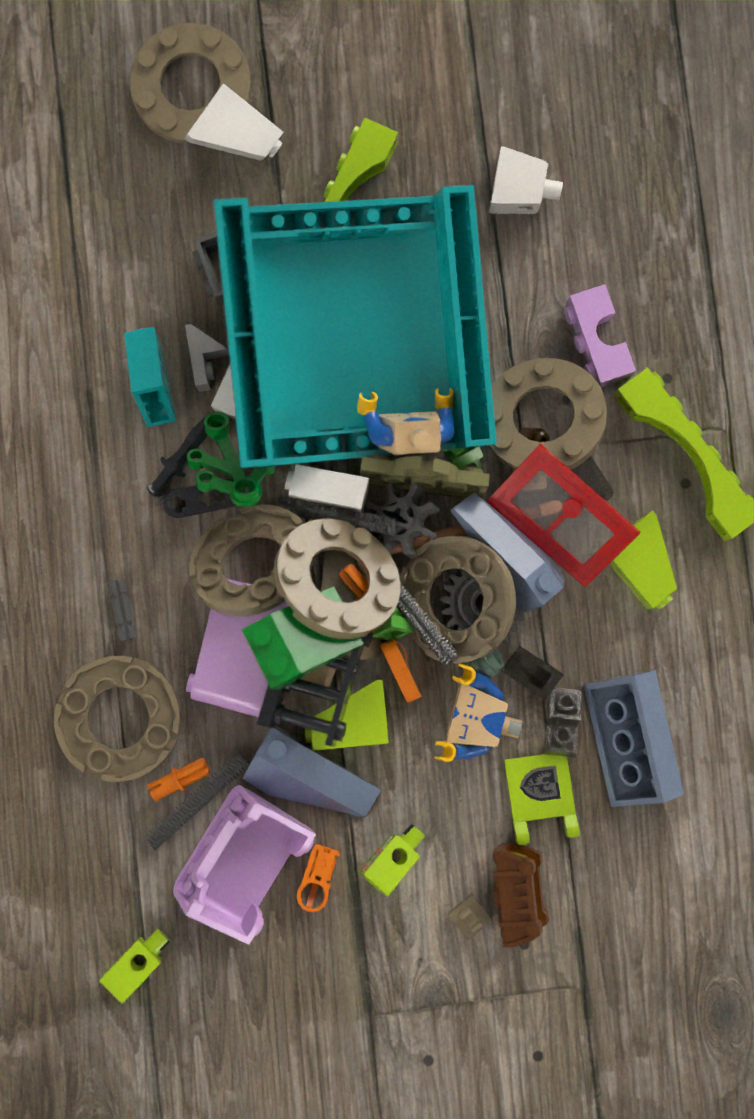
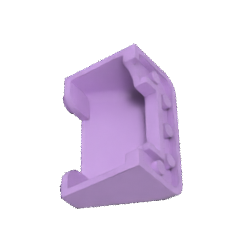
M227 579L228 581H230V582H232V583H234V584H236V585H243V584H247V586L253 585V584H250V583H245V582H241V581H236V580H232V579ZM287 601L269 611L248 617L229 616L212 609L210 610L195 674L190 673L186 686V691L191 692V699L259 717L268 682L241 629L289 606Z
M240 785L235 786L226 797L178 875L173 889L174 896L186 916L249 945L254 936L260 933L264 924L262 911L258 906L290 854L299 857L307 853L313 845L316 833L310 827Z

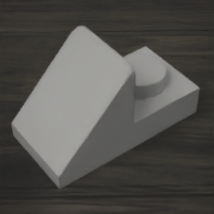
M192 324L185 325L195 386L199 392L211 390L210 381L215 380L212 362H207L206 360L228 357L229 352L226 347Z

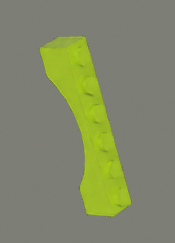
M364 118L360 127L355 126L349 143L352 144L348 154L343 153L336 168L339 173L335 181L330 180L325 189V202L346 201L359 186L371 177L384 172L398 144V132L367 118Z
M647 367L621 386L612 396L631 420L646 423L663 431L685 450L697 468L703 484L706 501L705 517L723 541L733 539L754 523V498L749 494L746 495L739 487L740 480L731 470H726L720 462L721 456L712 445L708 446L701 437L702 431L694 421H689L682 412L684 409L680 401L674 396H669L663 388L665 384L659 374L654 371L651 372Z

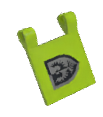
M566 751L504 760L516 843L525 845L530 842L526 821L563 816L566 837H578L580 830L575 811Z

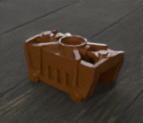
M502 843L493 850V861H495L497 871H494L493 897L495 907L498 909L499 926L502 927L501 937L503 938L504 948L516 947L535 940L542 933V928L549 922L548 911L544 909L540 874V865L543 862L542 852L535 850V848L515 843Z

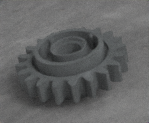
M459 569L462 577L459 578L454 574L450 575L454 586L444 585L443 587L446 592L450 593V597H443L440 599V602L449 604V608L441 612L442 615L452 616V619L447 622L446 626L450 627L456 624L458 626L457 630H463L472 626L475 620L479 618L481 611L476 608L475 600L478 595L483 593L475 577H472L467 571ZM516 605L514 620L524 621L525 618L517 612L519 608ZM512 623L510 631L517 632L516 625Z

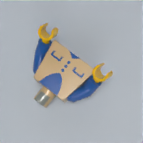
M438 388L435 390V408L438 410L437 412L378 414V412H375L378 395L375 392H371L370 400L363 398L362 393L359 394L357 411L361 415H365L364 422L371 441L378 445V447L393 454L440 452V444L449 441L454 435L452 410L454 391L452 388H449V395L447 396L440 395Z
M463 663L458 664V666L464 669L462 677H452L454 681L459 683L445 737L446 742L436 741L435 745L443 746V754L441 756H434L436 760L449 762L453 759H471L487 754L491 747H498L501 734L518 739L521 732L522 720L506 716L508 703L503 701V692L489 677L476 672L472 667Z

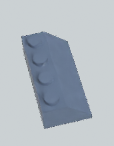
M656 670L584 684L611 807L659 804L684 795Z

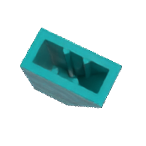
M155 327L141 328L124 333L131 392L146 427L177 422L162 345Z

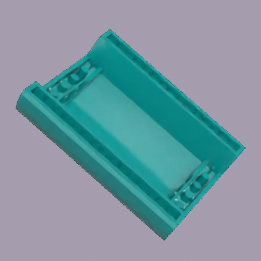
M474 185L442 187L434 196L264 206H248V198L214 200L241 468L370 457L371 454L384 456L399 455L384 450L371 441L364 422L365 415H361L357 411L360 393L367 400H370L371 392H375L378 395L375 411L378 414L437 412L438 410L435 408V390L438 388L440 395L447 396L449 395V388H452L454 391L452 408L454 435L449 441L440 444V450L497 444Z

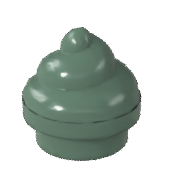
M496 648L488 655L472 661L471 666L482 675L494 676L499 673V669L504 667V662Z

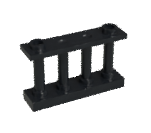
M374 630L361 637L364 645L353 650L350 659L340 657L325 665L346 672L341 690L303 679H298L280 690L271 689L268 684L257 725L275 728L276 723L280 724L284 721L328 734L325 745L336 746L337 741L342 742L347 728V723L343 722L363 649L364 647L369 648ZM294 690L337 703L332 721L286 709V705L282 704L285 691L290 692Z

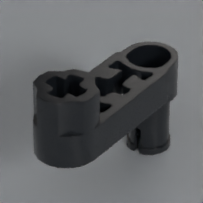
M197 485L169 489L165 491L164 496L160 499L162 511L173 518H183L235 507L236 504L231 501L230 494L222 492L226 503L221 504L222 498L219 497L211 499L210 505L207 506L205 502L199 501V497L203 496L204 492L200 491ZM213 489V490L209 491V493H213V494L220 492L219 490H216V489ZM172 496L182 500V505H178V511L168 507V502L173 501Z

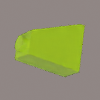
M652 510L633 524L641 532L640 535L609 565L646 609L657 607L660 610L672 601L673 597L670 594L677 589L659 521L657 515Z
M383 679L375 680L350 695L343 722L347 723V728L342 742L337 741L336 746L325 745L328 734L305 728L306 744L312 743L314 751L389 743ZM337 703L313 717L332 721Z

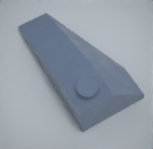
M476 493L470 494L450 510L470 538L488 545L504 561L513 579L516 605L522 613L543 606L563 589L565 577L552 558Z
M278 726L271 728L242 778L270 796L361 817H366L381 792V789L321 752L313 751L311 746Z

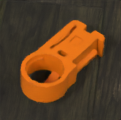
M394 638L380 644L381 650L407 704L422 697L407 667L408 657L402 644L394 640ZM397 644H399V645L402 647V649L404 650V653H405V661H404V659H403V657H402V654H401V652H400V650H399Z
M319 844L313 846L302 883L297 890V901L302 909L308 912H316L326 905L331 886L330 883H327V880H331L337 861L335 855L340 857L339 851ZM313 883L307 903L304 905L301 898L302 890L307 884ZM320 885L324 889V899L319 906L312 908L318 886Z

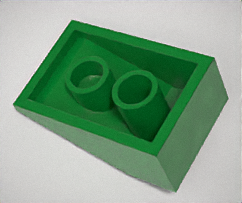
M334 586L321 592L325 597L335 602L343 603ZM290 606L271 613L241 629L270 688L274 690H280L364 645L361 637L340 639L313 631L293 616L294 611Z

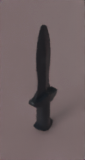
M205 417L191 430L174 455L168 459L160 458L165 468L153 483L147 485V491L151 496L162 497L163 489L174 475L179 477L186 476L182 470L187 461V453L192 449H197L207 437L204 425Z

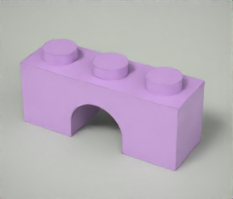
M606 284L570 295L566 302V307H564V314L568 324H573L576 349L578 353H583L587 363L584 365V369L593 376L600 387L630 378L636 372L626 342L610 346L601 342L597 336V326L610 321L615 314Z

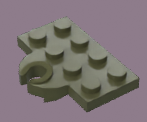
M371 454L369 458L362 457L361 476L369 478V486L386 488V485L391 483L399 488V490L410 491L411 484L416 483L424 489V493L467 498L470 494L476 493L483 499L489 485L490 474L483 473L482 469L465 467L464 470H458L457 466L436 458H433L432 461L422 460L423 457L406 456L390 461L387 456Z

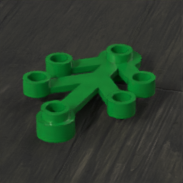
M221 412L210 413L204 419L205 432L211 439L216 440L223 459L208 455L202 449H192L187 453L188 466L194 470L207 467L230 475L233 482L216 477L211 471L203 470L196 475L197 488L202 492L216 489L230 494L231 501L238 506H253L262 497L260 483L265 476L275 472L276 466L256 467L250 476L246 477L244 474L246 468L240 467L239 455L237 457L227 435L230 431L228 416Z

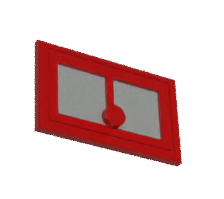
M541 443L487 500L491 506L584 588L641 533Z

